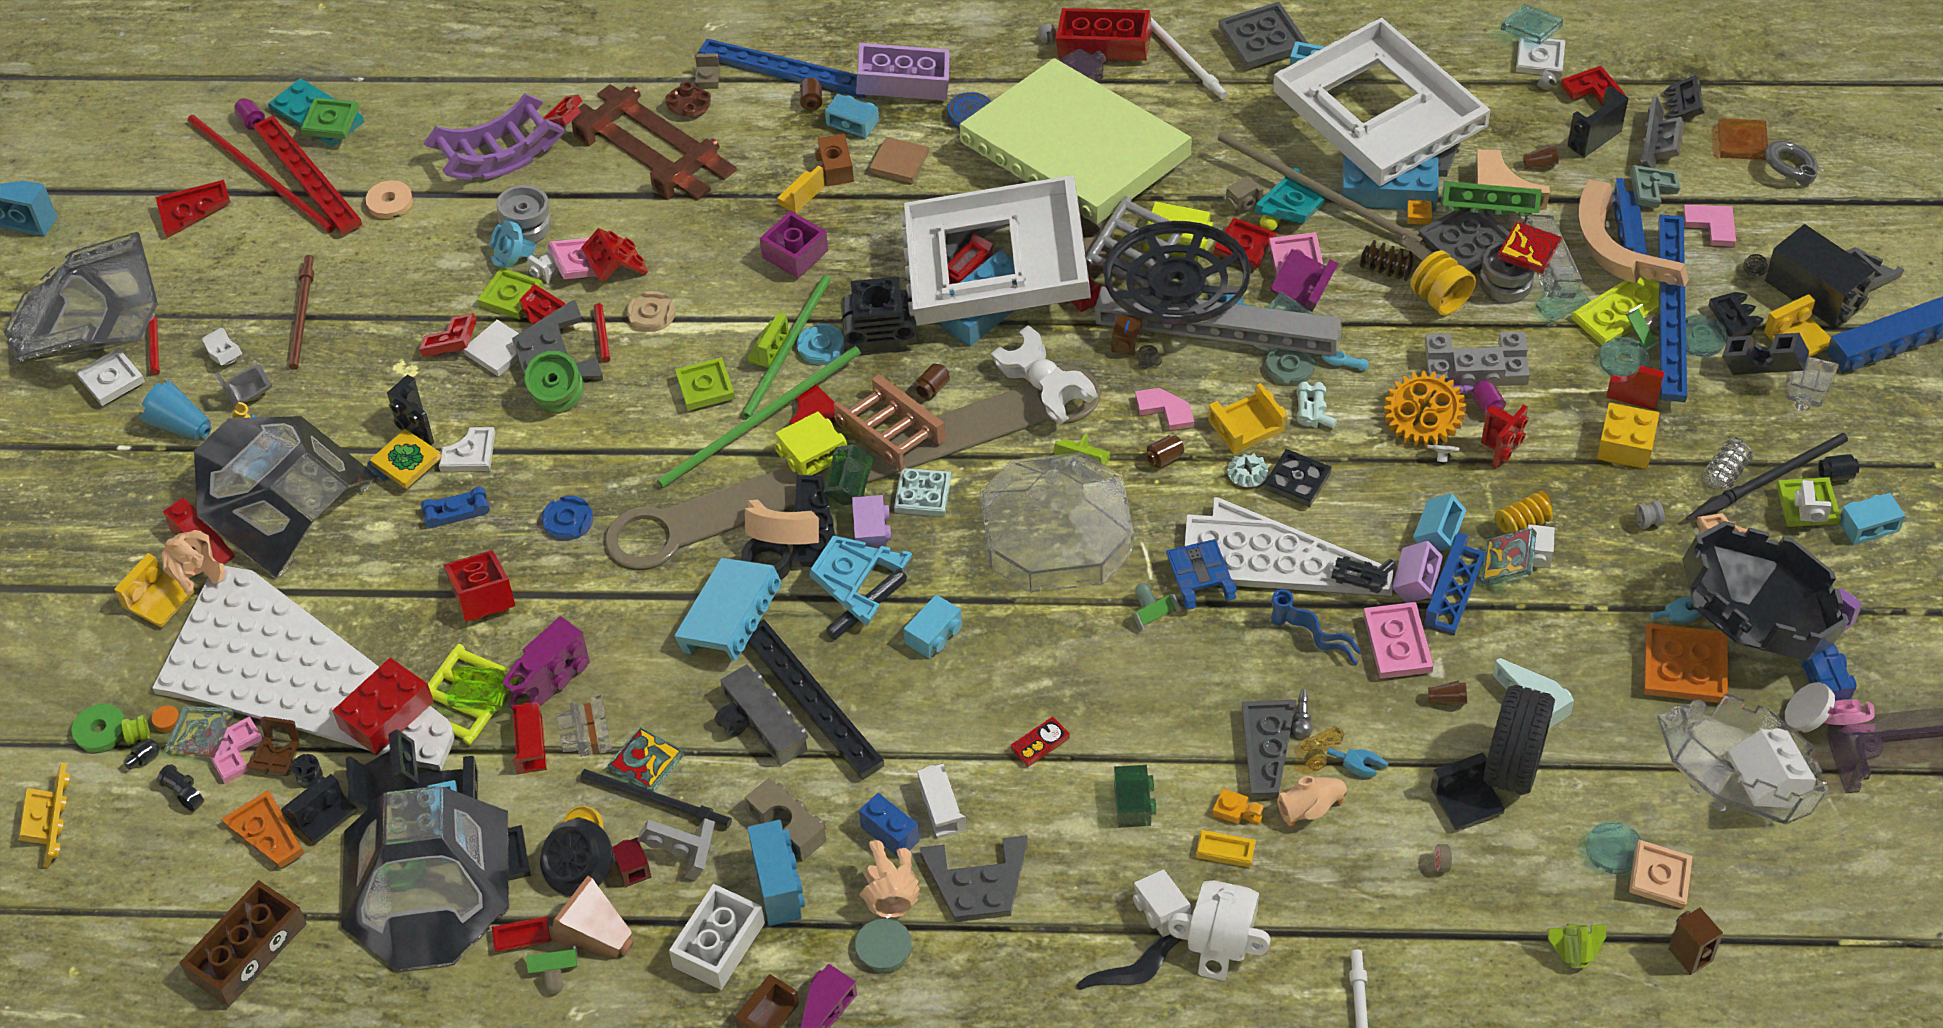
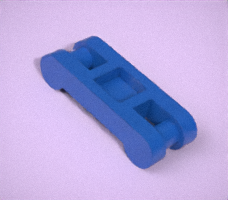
M475 487L470 492L440 500H424L421 503V510L425 514L424 522L426 527L435 528L487 514L490 511L488 501L485 500V489L483 487Z

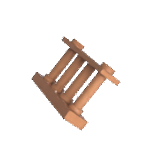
M880 374L872 378V394L850 409H847L839 402L834 404L836 423L841 428L847 429L881 455L889 465H894L900 471L905 469L903 454L926 438L931 439L938 445L946 441L944 422ZM877 402H882L887 406L865 422L857 417V415ZM893 414H898L903 418L881 434L873 429ZM909 426L919 430V432L898 446L889 441Z

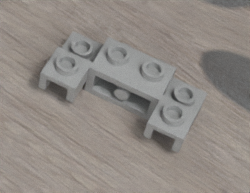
M1500 332L1498 339L1499 347L1457 349L1452 347L1451 334H1428L1425 336L1424 343L1427 375L1430 377L1432 372L1435 371L1436 378L1439 379L1444 374L1446 383L1454 380V385L1461 386L1469 385L1474 387L1483 380H1488L1495 386L1528 385L1530 373L1527 362L1528 349L1525 332Z

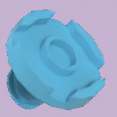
M504 220L502 225L498 224L495 227L491 236L490 248L494 249V256H491V260L495 266L510 268L517 262L519 256H533L536 244L523 239L518 223Z

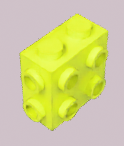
M819 411L775 433L777 440L775 449L781 458L785 457L790 469L799 475H814L846 458L845 447H847L845 437L841 433L838 434L834 430L831 421L828 418L825 419Z

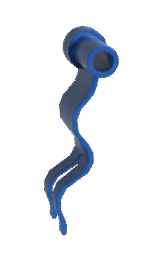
M1279 589L1273 593L1271 620L1274 624L1283 625L1288 622L1295 626L1308 628L1313 634V641L1318 649H1338L1344 651L1354 665L1358 664V661L1354 658L1347 645L1341 642L1327 643L1328 641L1343 640L1348 642L1356 653L1360 654L1361 649L1357 647L1352 637L1345 633H1324L1320 629L1318 618L1313 612L1297 609L1292 606L1294 598L1290 591Z

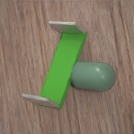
M1141 583L1136 586L1135 594L1143 608L1132 613V616L1139 630H1145L1143 625L1175 609L1176 612L1182 611L1175 594H1169L1156 601L1147 584Z

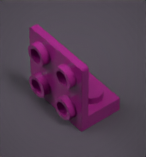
M1291 249L1270 290L1313 312L1339 263L1330 259L1325 266Z

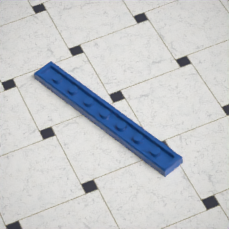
M706 39L698 54H718L719 64L797 83H802L806 78H815L821 84L822 89L859 98L865 97L864 94H856L857 74L712 39Z

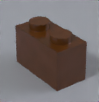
M1701 907L1693 912L1686 911L1677 918V924L1671 935L1672 940L1669 946L1670 952L1690 975L1714 961L1723 932Z

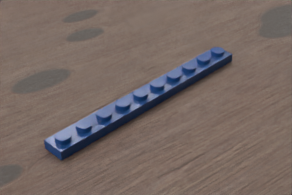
M1659 215L1658 258L1685 264L1684 217ZM1659 281L1660 370L1665 372L1660 390V400L1685 403L1687 399L1685 287Z

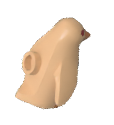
M1302 777L1299 783L1279 793L1277 803L1281 817L1285 823L1287 822L1288 826H1294L1297 821L1302 819L1312 820L1320 818L1335 801L1339 805L1342 804L1347 792V786L1345 782L1337 778Z

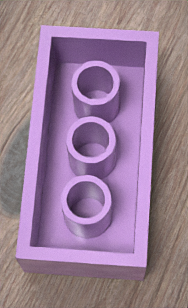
M859 43L856 94L947 100L949 83L948 49Z

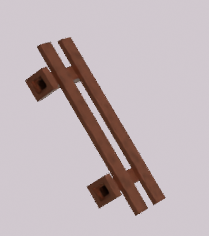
M609 84L597 93L598 97L605 101L604 104L594 110L583 103L578 107L581 113L571 121L574 137L586 145L591 146L595 143V134L598 133L653 170L650 172L652 189L668 200L675 195V186L697 201L711 191V187L691 175L701 166L723 180L737 171L736 166L717 154L720 146L714 138L709 140L706 138L699 143L640 104L638 98L641 97V94L635 86L630 88L627 86L623 90H619L612 84ZM621 114H625L685 155L673 163L612 121Z

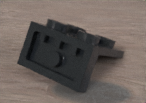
M407 374L387 392L390 402L389 407L394 416V423L400 430H408L431 446L435 442L427 413L423 410L415 378Z
M1484 752L1433 770L1430 788L1455 830H1460L1504 814L1505 808L1493 787L1488 786L1483 780L1487 762Z

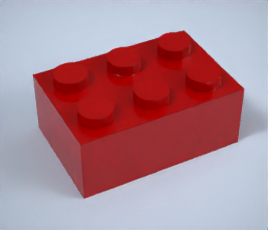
M390 657L337 705L332 712L340 730L377 756L389 744L388 734L396 729L402 732L434 700L428 683Z

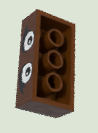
M258 880L179 963L188 980L230 1007L307 923L299 906Z

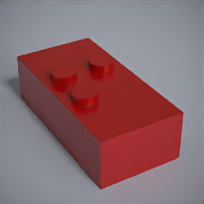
M1062 8L1056 34L1058 58L1147 61L1152 33L1150 10Z

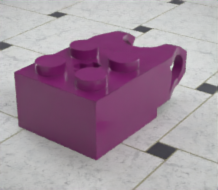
M559 616L522 649L524 655L514 663L506 674L503 683L504 687L513 693L509 703L510 708L512 709V706L516 705V701L525 695L530 697L529 703L539 702L540 706L543 705L559 690L564 689L569 681L578 673L583 672L590 663L583 632L562 616ZM521 676L518 686L510 684L512 678Z

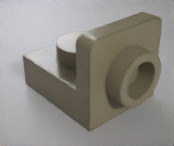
M696 54V86L702 89H719L720 65L718 54Z

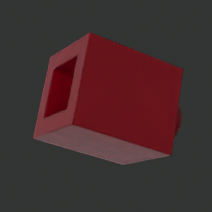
M638 837L631 840H623L617 845L612 846L614 860L625 887L652 878L649 863L640 842L637 841Z

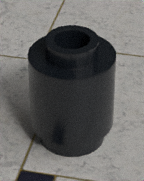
M1852 454L1827 456L1823 460H1819L1820 478L1829 477L1831 482L1854 479L1856 474L1859 473V462L1856 458L1854 459Z

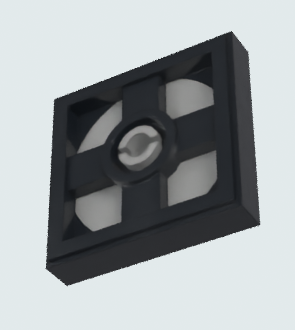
M1285 449L1265 481L1264 489L1310 508L1331 474L1332 467Z

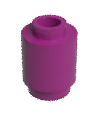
M243 98L236 102L234 106L235 115L247 129L254 130L253 125L265 119V114L254 101Z
M1483 380L1473 387V399L1484 415H1486V411L1491 405L1504 410L1506 401L1493 383Z

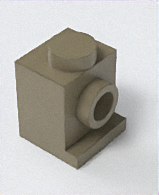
M1249 175L1232 184L1226 190L1225 202L1228 209L1234 211L1237 215L1251 209L1263 198V188Z

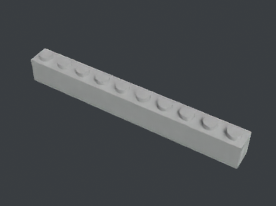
M1106 287L1101 288L1095 307L1096 324L1115 326L1118 314L1136 317L1117 305L1110 297ZM1113 288L1114 291H1128L1124 289ZM1153 295L1141 297L1146 302L1157 307L1162 301ZM1133 298L1123 299L1129 305L1141 311L1153 313V311L1142 307ZM1195 299L1199 303V305L1208 301ZM1216 302L1205 310L1208 312L1224 303ZM1171 303L1168 309L1181 310L1189 309L1186 303ZM1235 304L1221 315L1197 323L1181 325L1161 324L1142 319V330L1329 356L1337 355L1342 318ZM1195 313L1186 314V315H1166V314H1164L1163 316L1181 317V316H1191V315H1196V314H1195Z

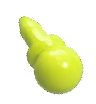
M1262 215L1260 226L1273 231L1277 228L1281 219Z

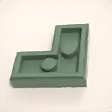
M1633 165L1630 169L1636 205L1659 208L1661 204L1659 192L1678 194L1680 190L1676 171Z

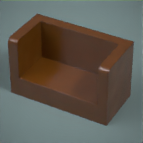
M769 974L735 1015L737 1028H781L799 1006L797 991Z

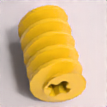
M1539 490L1537 493H1533L1529 497L1522 498L1511 506H1505L1503 510L1495 512L1497 526L1503 533H1508L1511 537H1513L1514 533L1527 530L1528 525L1537 524L1542 526L1544 520L1546 522L1553 520L1552 503L1543 490Z

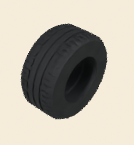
M1520 685L1508 687L1499 712L1485 766L1483 780L1488 786L1498 787V789L1502 790L1507 789L1509 792H1516L1520 795L1531 792L1554 709L1555 699L1551 694L1541 693L1539 690H1532L1527 687L1523 688Z

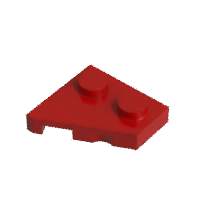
M533 284L519 300L520 306L531 325L566 304L536 284Z

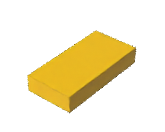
M1201 830L1196 858L1251 868L1256 840Z

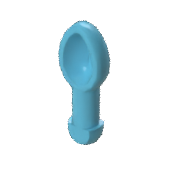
M1337 350L1336 356L1321 354L1325 362L1334 366L1344 365L1357 368L1359 371H1365L1369 367L1366 359L1348 357L1339 350Z

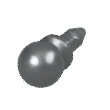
M1304 688L1300 691L1297 707L1298 714L1293 715L1295 722L1291 727L1293 736L1299 740L1308 739L1313 732V727L1310 723L1312 716L1307 715L1309 698Z

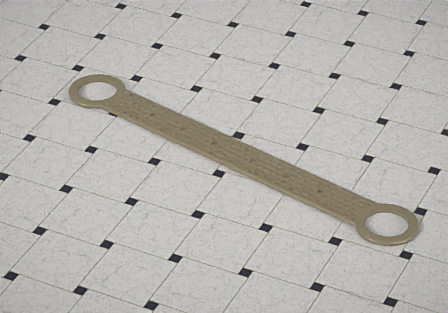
M1056 365L1062 371L1082 372L1092 382L1098 395L1092 402L1087 403L1085 401L1077 409L1066 411V416L1069 419L1064 423L1075 422L1087 417L1095 410L1100 400L1098 382L1089 372L1072 365ZM1029 382L1028 385L936 416L944 422L946 441L938 445L931 439L926 438L903 454L905 468H911L1045 421H1055L1048 416L1046 406L1040 401L1038 396L1039 389ZM909 426L889 441L898 446L919 432V430ZM861 441L845 447V459L813 476H822L826 494L830 496L900 472V470L894 465H889L881 455ZM788 466L665 509L640 507L626 511L618 516L607 530L605 538L607 551L617 563L628 568L648 569L659 566L668 561L680 547L745 525V508H748V500L758 499L767 509L784 512L795 508L796 477L798 473H794ZM653 519L667 527L670 533L669 540L665 547L656 554L646 557L631 556L625 553L618 545L619 534L625 526L636 520Z

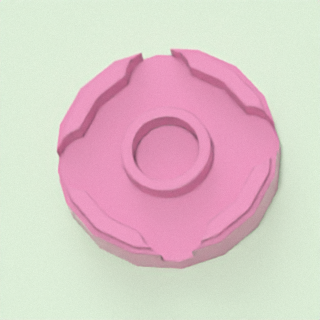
M1856 699L1836 700L1834 707L1830 706L1827 712L1830 715L1824 723L1851 725L1870 721L1875 716L1874 705L1868 701L1866 705H1861L1860 701Z

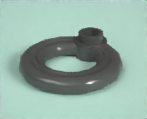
M1775 141L1766 147L1765 158L1772 169L1790 179H1796L1803 186H1808L1814 182L1818 175V164L1815 157L1805 148L1787 141ZM1788 153L1796 156L1804 165H1801L1800 168L1789 166L1779 158V154Z

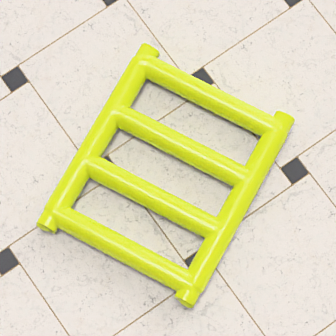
M457 644L430 679L428 686L434 701L477 718L470 729L450 722L454 735L462 738V741L470 746L510 690L505 688L503 683L499 689H495L452 671V667L460 659L505 678L510 669L465 651L463 645ZM520 676L512 678L510 684L514 686ZM446 679L492 699L483 710L436 689Z

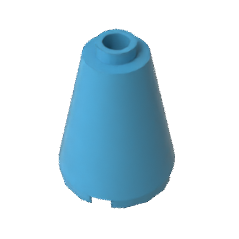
M166 379L164 380L165 384L157 383L148 392L142 403L145 407L144 413L139 412L140 421L196 441L208 437L212 429L210 426L211 421L173 382Z

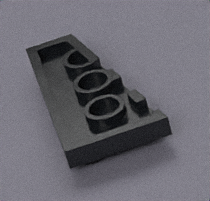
M797 474L795 512L812 511L819 518V543L793 544L792 566L812 567L831 538L836 536L822 476Z

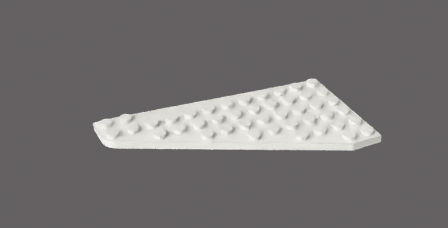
M224 566L226 573L223 582L213 584L208 577L152 688L154 693L206 703L258 719L266 716L293 720L297 730L368 750L339 729L332 710L377 670L379 666L254 571ZM429 706L402 733L414 740L417 767L441 771L454 742V732L449 720ZM389 744L380 752V754H384L390 750Z

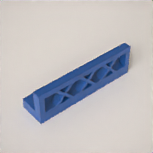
M1616 178L1613 191L1615 198L1613 207L1619 245L1630 251L1647 255L1640 206L1635 203L1634 192L1625 191L1624 179Z
M1459 532L1427 608L1424 624L1426 627L1455 635L1486 556L1484 551L1467 547L1468 535ZM1463 555H1467L1478 560L1476 563L1466 566L1462 558ZM1465 574L1469 582L1459 586L1454 578ZM1457 593L1461 602L1450 605L1447 597ZM1449 613L1454 620L1453 624L1450 625L1438 621V618Z

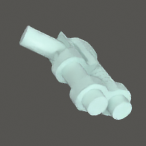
M1301 382L1296 389L1298 396L1297 422L1307 427L1317 428L1318 423L1334 428L1337 419L1324 414L1327 409V404L1324 401L1326 387L1321 382H1316L1313 386H1310L1308 382ZM1313 397L1314 401L1311 402L1308 400V398Z

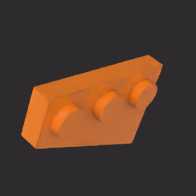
M269 790L221 819L226 826L280 868L305 854Z

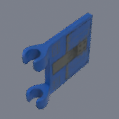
M1216 539L1166 550V555L1180 589L1186 610L1196 608L1195 590L1222 585L1225 599H1236V585L1230 577Z

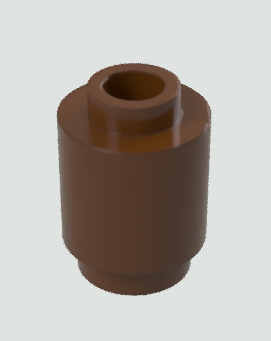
M815 78L804 79L799 87L800 105L805 110H817L822 105V86Z
M931 364L916 380L914 387L918 395L924 399L935 397L950 381L949 371L941 364Z
M1168 435L1147 446L1146 459L1151 466L1161 468L1180 458L1181 454L1184 453V445L1178 436Z

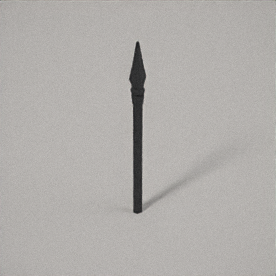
M1841 433L1741 486L1725 490L1721 495L1711 497L1686 517V520L1725 509L1727 505H1732L1735 501L1744 497L1745 494L1848 441L1847 435Z

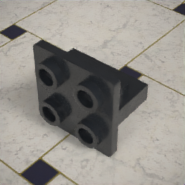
M330 774L326 778L321 777L286 804L281 811L313 843H317L354 814L357 808L343 795L338 779Z

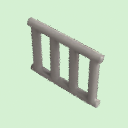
M1124 196L1086 256V264L1091 265L1093 263L1104 269L1106 259L1098 256L1103 246L1112 249L1118 242L1109 238L1113 230L1117 228L1129 234L1139 229L1120 220L1126 210L1152 223L1170 220L1132 203L1130 197ZM1172 233L1167 242L1157 237L1156 239L1160 247L1176 245L1183 233ZM1129 247L1122 255L1136 260L1142 253ZM1166 253L1164 255L1166 256V258H1168L1171 253ZM1151 258L1143 265L1151 268L1157 263V260ZM1114 266L1112 273L1126 279L1127 272ZM1134 276L1133 283L1138 285L1139 289L1148 287V280Z

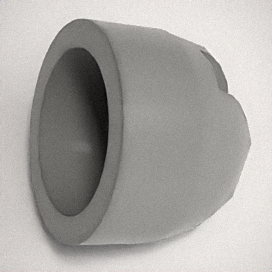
M1043 24L1037 29L1038 36L1042 42L1054 41L1056 31L1053 24Z
M1545 70L1537 86L1544 90L1552 89L1553 85L1550 82L1556 84L1555 75Z

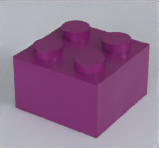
M789 211L759 238L762 258L796 278L804 274L828 251L827 232L792 211Z

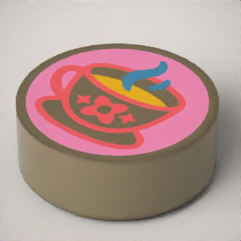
M1437 844L1434 851L1436 872H1449L1452 864L1451 848L1448 844Z

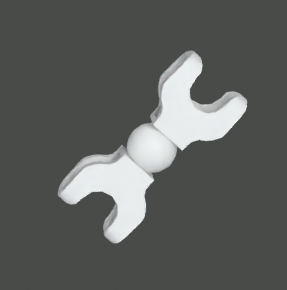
M1026 326L1019 331L1023 335L1024 342L1019 349L1007 351L1002 347H998L991 352L995 365L1005 376L1015 379L1025 378L1035 388L1042 390L1041 397L1043 404L1046 406V412L1059 425L1069 419L1066 416L1064 407L1068 401L1082 399L1090 403L1098 397L1094 385L1082 372L1062 371L1054 362L1045 359L1046 349L1042 344V338L1030 326Z

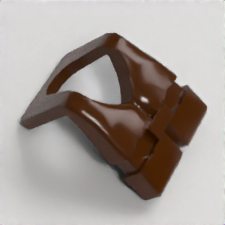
M263 716L260 722L264 738L255 750L254 757L249 760L247 768L253 772L268 773L269 771L273 775L288 776L300 743L295 721ZM273 725L283 726L287 730L291 742L282 748L275 749L272 744Z

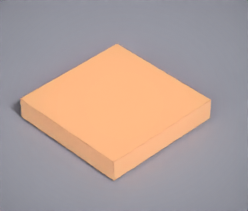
M1638 840L1635 844L1629 893L1683 909L1687 905L1693 856Z

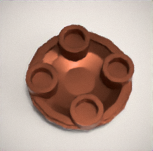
M684 81L680 84V87L666 95V105L673 114L681 117L698 116L706 112L710 107L711 94L702 88L693 86V83L690 81Z

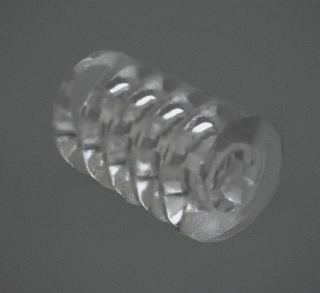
M1728 436L1702 472V479L1705 484L1710 488L1718 490L1731 488L1734 485V481L1739 478V475L1753 458L1752 449L1741 439Z

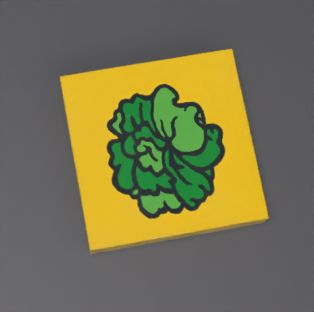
M404 429L370 459V463L380 472L407 489L438 462L442 456L438 450Z

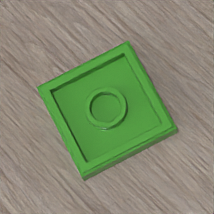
M314 98L301 127L302 135L346 139L359 109L358 102Z

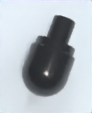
M152 739L143 740L133 747L130 751L131 756L125 759L123 763L129 770L137 764L140 766L148 764L160 752L158 743Z

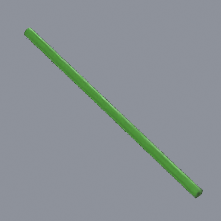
M854 346L659 478L657 480L659 485L664 488L859 356L861 354L860 350Z

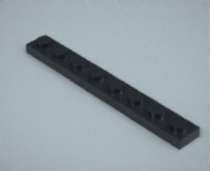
M765 619L760 621L747 643L853 770L863 780L884 767L883 758Z

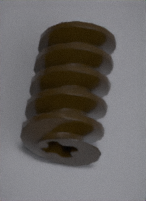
M1373 240L1370 246H1365L1360 259L1361 268L1368 265V270L1373 271L1377 267V273L1380 274L1386 269L1387 276H1392L1395 272L1396 279H1401L1404 275V281L1408 280L1413 266V253L1411 251L1404 257V249L1401 248L1395 254V246H1391L1388 251H1385L1386 243H1382L1379 248H1376V240Z

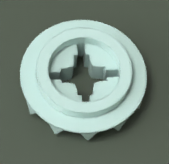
M1243 452L1241 456H1234L1233 460L1229 462L1228 475L1239 486L1255 487L1266 480L1268 464H1265L1263 457H1256L1255 453L1246 455ZM1245 465L1252 469L1251 475L1244 469Z

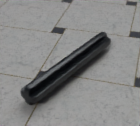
M897 569L864 597L880 604L907 581V575L901 569ZM847 610L827 626L826 633L831 639L835 640L857 623L859 619Z

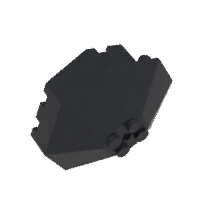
M1723 521L1695 537L1682 558L1694 609L1735 643L1808 661L1833 646L1849 623L1847 614L1840 612L1844 604L1840 590L1833 589V583L1836 580L1834 572L1794 539L1783 536L1780 542L1768 539L1769 532L1750 527L1746 533L1734 530V523Z

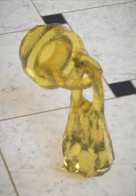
M1336 725L1330 726L1321 733L1304 739L1301 742L1300 747L1302 750L1307 751V754L1304 756V762L1309 769L1318 771L1325 767L1327 757L1324 751L1318 748L1341 745L1344 737L1343 730ZM1315 740L1317 744L1312 746L1310 742Z

